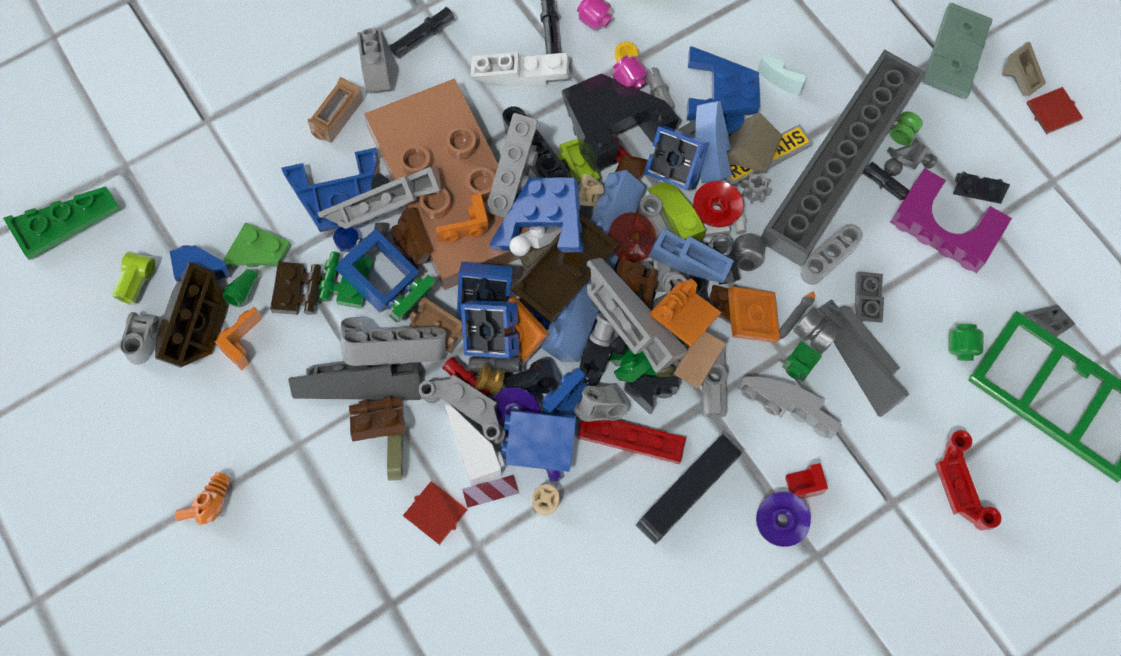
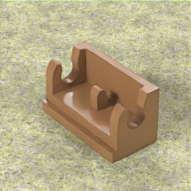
M423 296L419 301L418 311L416 313L411 312L410 326L412 328L439 327L446 331L445 350L452 354L463 339L462 322Z
M705 331L689 347L674 375L700 389L726 343Z

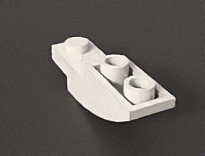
M518 52L472 56L471 78L485 83L506 86H547V80L568 79L569 57L567 53L520 57Z

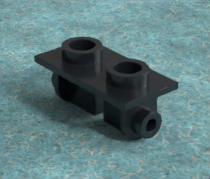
M963 171L956 174L955 182L957 184L953 194L1001 204L1010 184L1003 182L1002 179L979 178L977 175L967 174Z

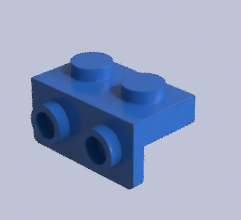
M579 368L573 373L567 372L559 382L561 386L555 392L550 391L542 400V413L562 416L566 414L576 415L574 413L575 405L580 403L583 397L582 391L588 386L584 383L585 373Z

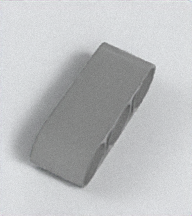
M854 224L843 226L808 257L801 269L800 275L802 280L810 285H815L822 281L854 252L862 239V230ZM844 237L851 238L853 242L847 241ZM827 252L834 253L836 257L829 256ZM809 267H815L819 273L811 271Z

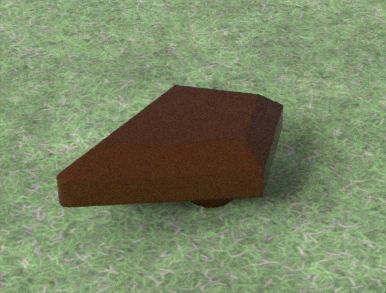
M623 154L615 172L627 170L640 181L645 175L644 171L648 159Z
M713 285L708 303L721 312L718 316L719 318L731 324L728 289Z

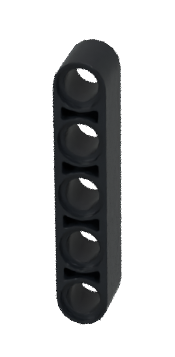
M511 106L503 111L502 118L506 135L514 113L527 116L520 107ZM536 128L532 145L537 146L536 152H538V157L534 167L531 166V170L536 177L572 178L570 172Z
M723 433L647 511L635 526L656 545L741 456L743 451Z

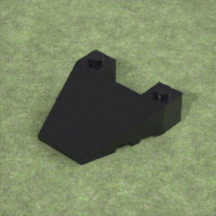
M602 73L565 88L561 92L568 116L571 117L574 135L577 136L580 154L593 172L614 163L619 144L612 136L613 134L638 124L653 144L658 126H668L675 129L679 117L665 100L632 86L627 87L616 79Z

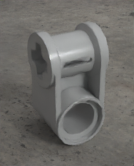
M136 312L129 313L120 341V349L131 363L139 365L149 359L160 328L158 316L145 317L139 316ZM140 346L137 351L131 352L134 347Z
M601 312L597 314L598 322L589 338L598 345L608 347L619 334Z
M612 385L600 387L586 386L582 391L583 397L580 403H577L574 408L576 416L588 422L595 420H618L628 411V406L618 389Z

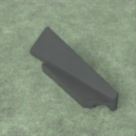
M829 300L819 307L818 310L826 315V322L833 321L843 329L833 343L879 417L884 416L910 395L893 377L900 367L851 308L845 305L839 308L833 300Z

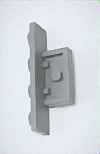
M517 113L513 114L486 205V212L505 218L514 204L517 194H520L527 180L531 178L528 176L531 166L534 167L538 157V152H536L537 146L532 145L538 124L537 119Z

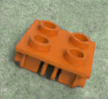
M692 279L685 280L683 283L679 281L649 313L652 318L690 347L721 314L718 309L696 294L697 283Z

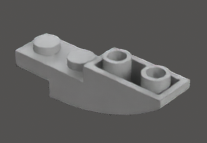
M745 376L738 387L744 397L751 401L756 400L763 405L764 410L773 416L778 415L781 418L786 410H788L795 420L807 423L813 427V431L823 438L827 437L831 440L842 426L841 423L820 410L825 403L823 399L798 386L771 378Z

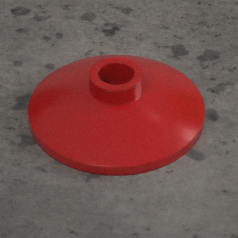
M712 181L702 185L697 190L693 199V208L703 223L717 228L727 227L735 223L741 216L743 199L734 186L722 181ZM713 206H719L721 210H715Z

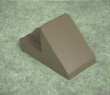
M1026 42L1010 54L1002 75H1015L1023 96L1032 95L1046 84L1030 42Z

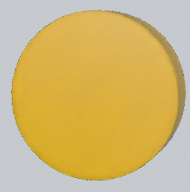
M631 42L618 44L614 54L616 62L625 55L638 57L636 45Z

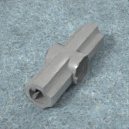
M723 348L708 373L717 375L720 381L713 382L706 376L701 385L703 416L708 418L726 416L725 380L727 378V371L725 369Z

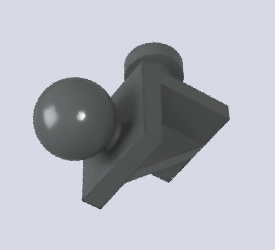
M915 138L910 145L898 149L888 148L887 151L894 158L886 161L884 170L889 174L893 173V176H897L902 172V163L916 169L920 162L923 163L924 167L931 169L936 165L937 157L933 154H926L929 148L919 139Z

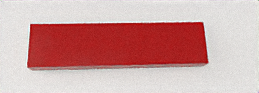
M581 420L577 436L581 440L675 464H680L686 441V437L620 420H595L590 422Z

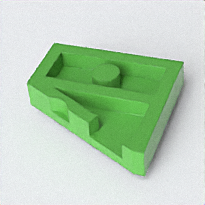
M245 222L223 261L228 268H232V265L277 267L278 262L284 260L292 245L288 240Z

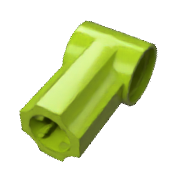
M130 251L126 252L121 261L122 273L112 293L113 298L129 305L135 304L145 280H149L154 273L155 259Z

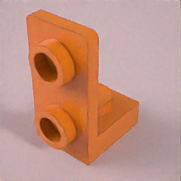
M481 194L471 195V205L467 206L470 220L436 228L438 242H454L460 237H478L484 232H488V220Z
M255 307L243 312L238 317L237 322L232 327L224 329L215 341L219 349L241 371L249 362L245 358L247 352L238 341L262 320L259 311Z

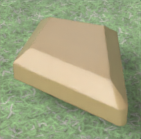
M583 174L578 185L580 206L596 207L597 200L604 193V187L601 182L589 174Z

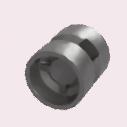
M813 307L793 332L804 341L810 340V346L822 355L843 329L833 321L826 322V315L816 307Z

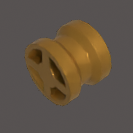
M483 364L479 371L475 388L478 390L487 389L490 391V394L497 395L503 383L505 371L502 369L494 370L490 368V365Z

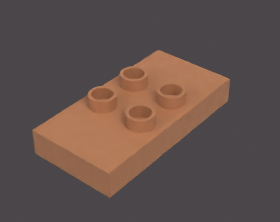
M455 78L364 113L368 130L392 181L403 176H409L428 167H438L441 191L418 196L416 201L404 206L406 209L414 207L432 249L429 259L444 290L458 285L459 269L462 261L504 266L520 259L519 256L514 255L511 251H496L489 246L504 217L486 212L488 232H484L478 237H460L454 242H438L437 227L470 220L467 206L471 205V195L481 194L484 208L486 209L498 163ZM520 227L518 236L530 231V227Z

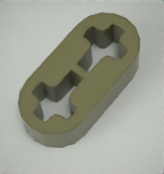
M403 433L390 435L387 438L388 481L402 480Z

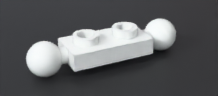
M530 227V231L515 236L510 241V250L516 256H524L529 252L530 247L539 249L550 244L561 232L562 227Z

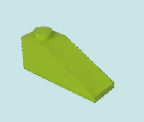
M667 182L649 187V194L655 195L661 200L662 210L674 233L685 240L690 236L702 243L706 230L695 209L678 188Z

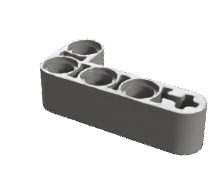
M349 317L341 321V351L343 361L348 365L362 366L439 361L445 357L446 331L442 328L417 327L366 330L365 323L360 318Z

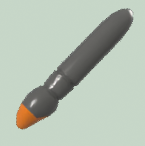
M812 291L801 299V303L779 329L780 339H783L790 333L807 308L814 303L815 292Z

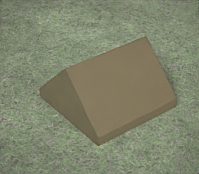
M760 112L745 119L741 128L732 133L729 138L731 149L726 151L729 164L766 173L782 140V134Z

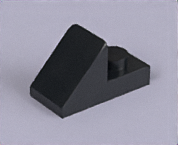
M678 377L637 378L634 382H624V391L649 414H652L653 395H657L658 398H670L672 395H676L679 388Z

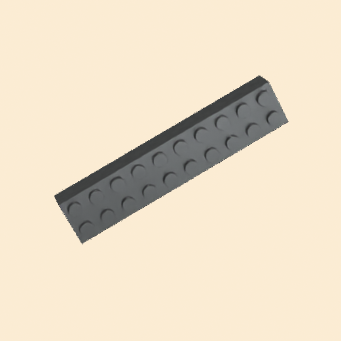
M883 50L765 227L761 238L767 247L797 265L803 266L926 75L925 71L891 52Z

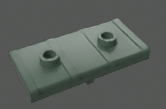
M949 3L946 7L925 71L926 75L922 82L953 93L960 98L967 99L971 92L972 83L993 19L957 4Z

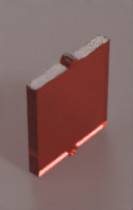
M1063 87L1026 102L1035 116L1034 120L1038 121L1046 135L1083 119L1074 105L1075 101L1070 99Z
M431 481L419 496L414 497L415 501L403 514V517L440 545L452 530H456L457 523L468 509Z

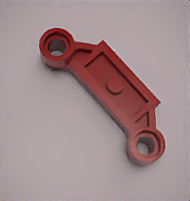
M964 430L955 431L950 435L945 445L946 448L941 461L935 464L953 515L960 514L973 523L978 530H992L1000 525L1002 520L1001 514L994 507H982L963 457L964 452L972 446V437Z

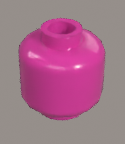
M582 0L577 8L579 20L593 30H598L601 26L606 28L613 17L610 14L611 4L605 0Z
M625 55L613 66L615 69L613 71V78L619 83L637 89L646 84L644 78L647 76L648 70L638 57Z

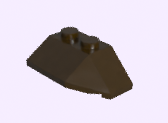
M188 262L172 290L158 330L155 343V359L182 368L212 354L227 308L214 271Z

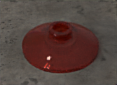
M628 212L618 216L612 222L608 232V236L619 244V247L613 253L619 259L628 260L633 263L648 258V254L656 240V233L652 223L645 216L635 212ZM634 232L639 236L638 241L633 238Z

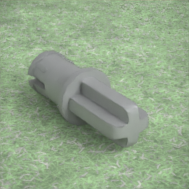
M652 67L653 76L650 69H648V74L645 78L651 88L650 94L665 100L672 109L674 104L667 91L668 85L663 82L658 68Z

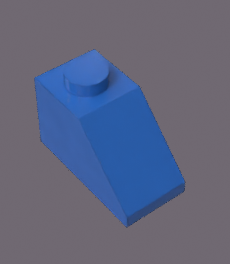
M183 245L176 250L169 251L176 282H178L188 262L214 271L216 280L232 277L224 261L196 245Z

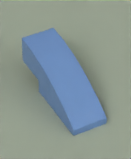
M721 102L700 104L697 106L695 137L710 142L699 173L701 183L723 180L731 176L732 173L726 152L731 149Z
M665 228L657 236L648 254V257L671 268L720 283L725 281L734 260L690 236L685 240Z

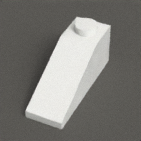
M451 405L445 406L470 485L474 486L500 477L501 467H504L500 451L495 452L493 445Z

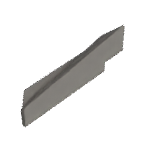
M428 167L409 176H403L317 214L319 217L335 222L345 229L352 228L414 202L418 196L441 191L438 167Z
M602 258L591 259L587 262V266L591 269V283L587 284V294L634 354L643 351L654 371L659 373L688 352L671 331L649 315L651 310Z

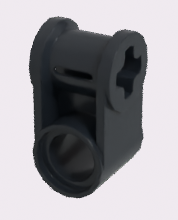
M590 338L587 340L579 369L585 373L584 383L588 386H596L602 377L605 366L608 364L612 350L609 346H601L592 342ZM589 369H590V370H593V372H592L591 375H590V374H587V372L589 371Z

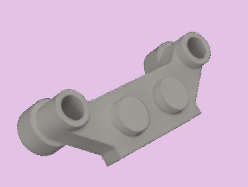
M454 375L447 380L424 381L420 384L419 393L423 400L428 403H436L442 399L482 425L484 437L492 445H501L506 440V430L500 425L495 410L498 404ZM431 387V392L426 394V390ZM496 429L497 434L494 437H490V432Z

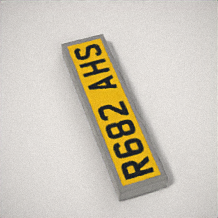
M800 124L781 133L782 140L768 169L812 147L813 141ZM729 164L732 175L725 178L728 184L736 186L742 183V180H747L749 173L754 175L759 174L761 171Z

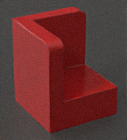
M821 463L810 465L805 471L785 476L789 493L801 499L822 495L828 490Z

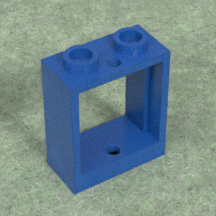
M374 229L341 259L336 267V270L379 313L385 307L390 310L392 308L391 305L397 300V296L403 290L406 293L411 290L409 287L419 274V271L377 229ZM374 247L381 251L406 276L385 296L354 267Z

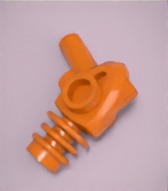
M215 472L214 476L210 478L211 481L204 487L206 491L197 495L191 504V508L175 512L176 520L181 521L195 518L196 523L199 525L214 522L215 518L222 512L224 497H226L225 492L227 491L226 487H229L230 477L224 473Z

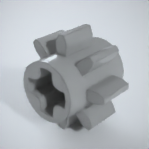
M762 172L754 175L749 173L747 180H742L740 187L744 188L741 196L749 199L750 203H753V201L763 203L765 195L769 196L772 191L770 187H767L771 179H766Z

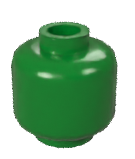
M956 324V327L949 331L948 350L950 354L958 356V361H974V356L983 353L984 333L982 330L977 329L976 324Z

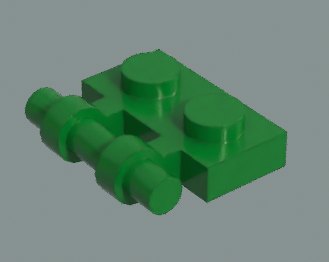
M331 251L330 257L326 260L324 266L326 270L324 280L320 281L319 290L321 291L319 300L328 302L330 294L337 295V305L362 309L365 298L343 276L340 284L333 283L335 274L339 273L336 267L339 263L340 253ZM363 257L354 267L368 281L373 267V259Z
M429 274L424 279L418 277L409 287L411 292L406 297L401 295L391 305L394 309L389 317L396 323L397 321L400 322L403 317H406L411 312V309L423 296H427V293L434 287L436 281Z

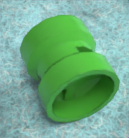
M905 111L899 117L898 123L891 129L890 136L898 144L910 145L915 138V133L919 132L923 126V121L917 114Z

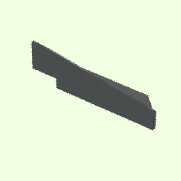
M344 361L317 364L307 368L305 376L290 377L288 379L291 395L294 399L383 400V397L391 396V398L402 397V400L422 399L419 393V386L421 384L419 362L393 366V364L351 366Z

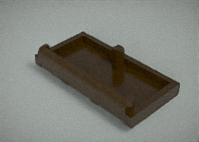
M580 213L579 222L582 225L580 237L583 243V252H561L557 248L560 232L512 287V292L551 324L591 278V269L587 266V262L596 258H602L606 261L619 247L616 241Z

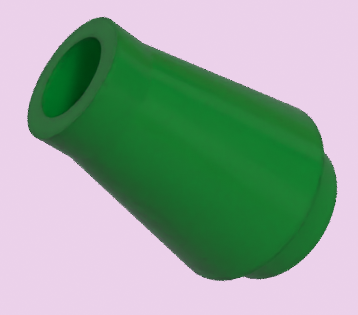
M245 269L240 276L224 288V299L235 307L246 304L254 284L259 278L258 275L250 269Z

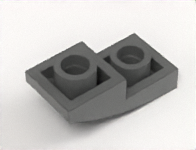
M857 272L855 275V314L861 321L883 323V274Z

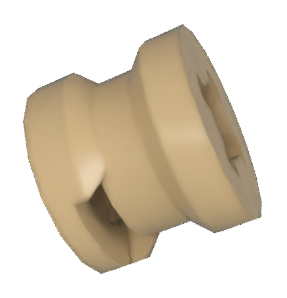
M544 484L535 489L532 504L536 512L541 515H550L557 510L559 506V493L555 487Z

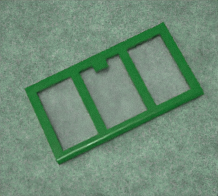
M1016 310L972 375L969 376L968 381L1118 483L1121 480V380Z

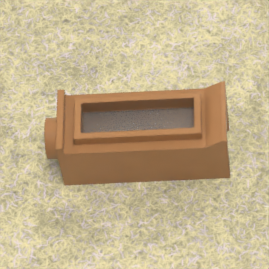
M342 77L339 78L336 86L311 119L308 118L307 120L310 132L316 139L321 141L324 139L329 143L334 141L363 102L361 87Z

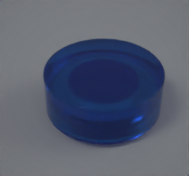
M339 227L333 235L335 246L342 252H350L354 249L359 239L358 232L353 227L349 229Z

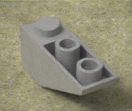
M369 28L362 32H357L366 93L389 90L390 84L381 29Z

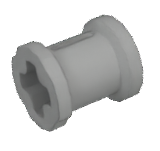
M676 271L666 272L661 278L662 289L669 293L674 288L669 282L673 279L677 283L679 281L683 283L686 280L684 276Z

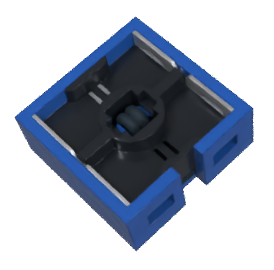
M658 126L652 145L655 147L654 154L649 155L644 174L684 190L695 189L710 142L668 126Z
M462 261L458 277L457 316H461V304L471 300L508 302L511 298L513 267Z
M471 300L461 304L464 355L509 359L520 354L519 333L514 332V325L518 324L517 302Z

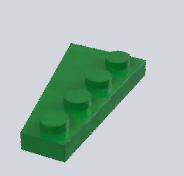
M105 186L75 195L73 199L65 202L59 200L50 203L48 207L39 210L33 208L24 211L25 214L16 217L10 215L3 217L25 257L31 260L119 211L120 208Z

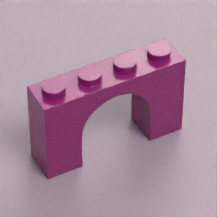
M924 168L890 223L895 225L898 230L916 237L920 243L938 250L942 256L960 263L966 270L977 273L987 262L1012 218L989 206L973 231L965 234H955L946 231L936 222L932 213L933 201L946 180Z

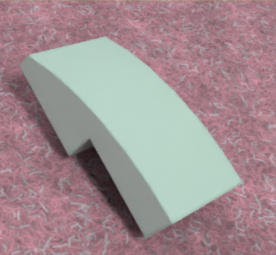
M762 54L757 71L775 86L799 96L806 75L794 70L783 69L784 60Z

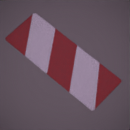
M514 475L462 489L468 508L519 493Z

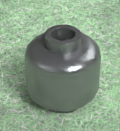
M748 233L740 235L735 239L733 250L737 266L741 270L753 271L764 263L766 244L762 238Z

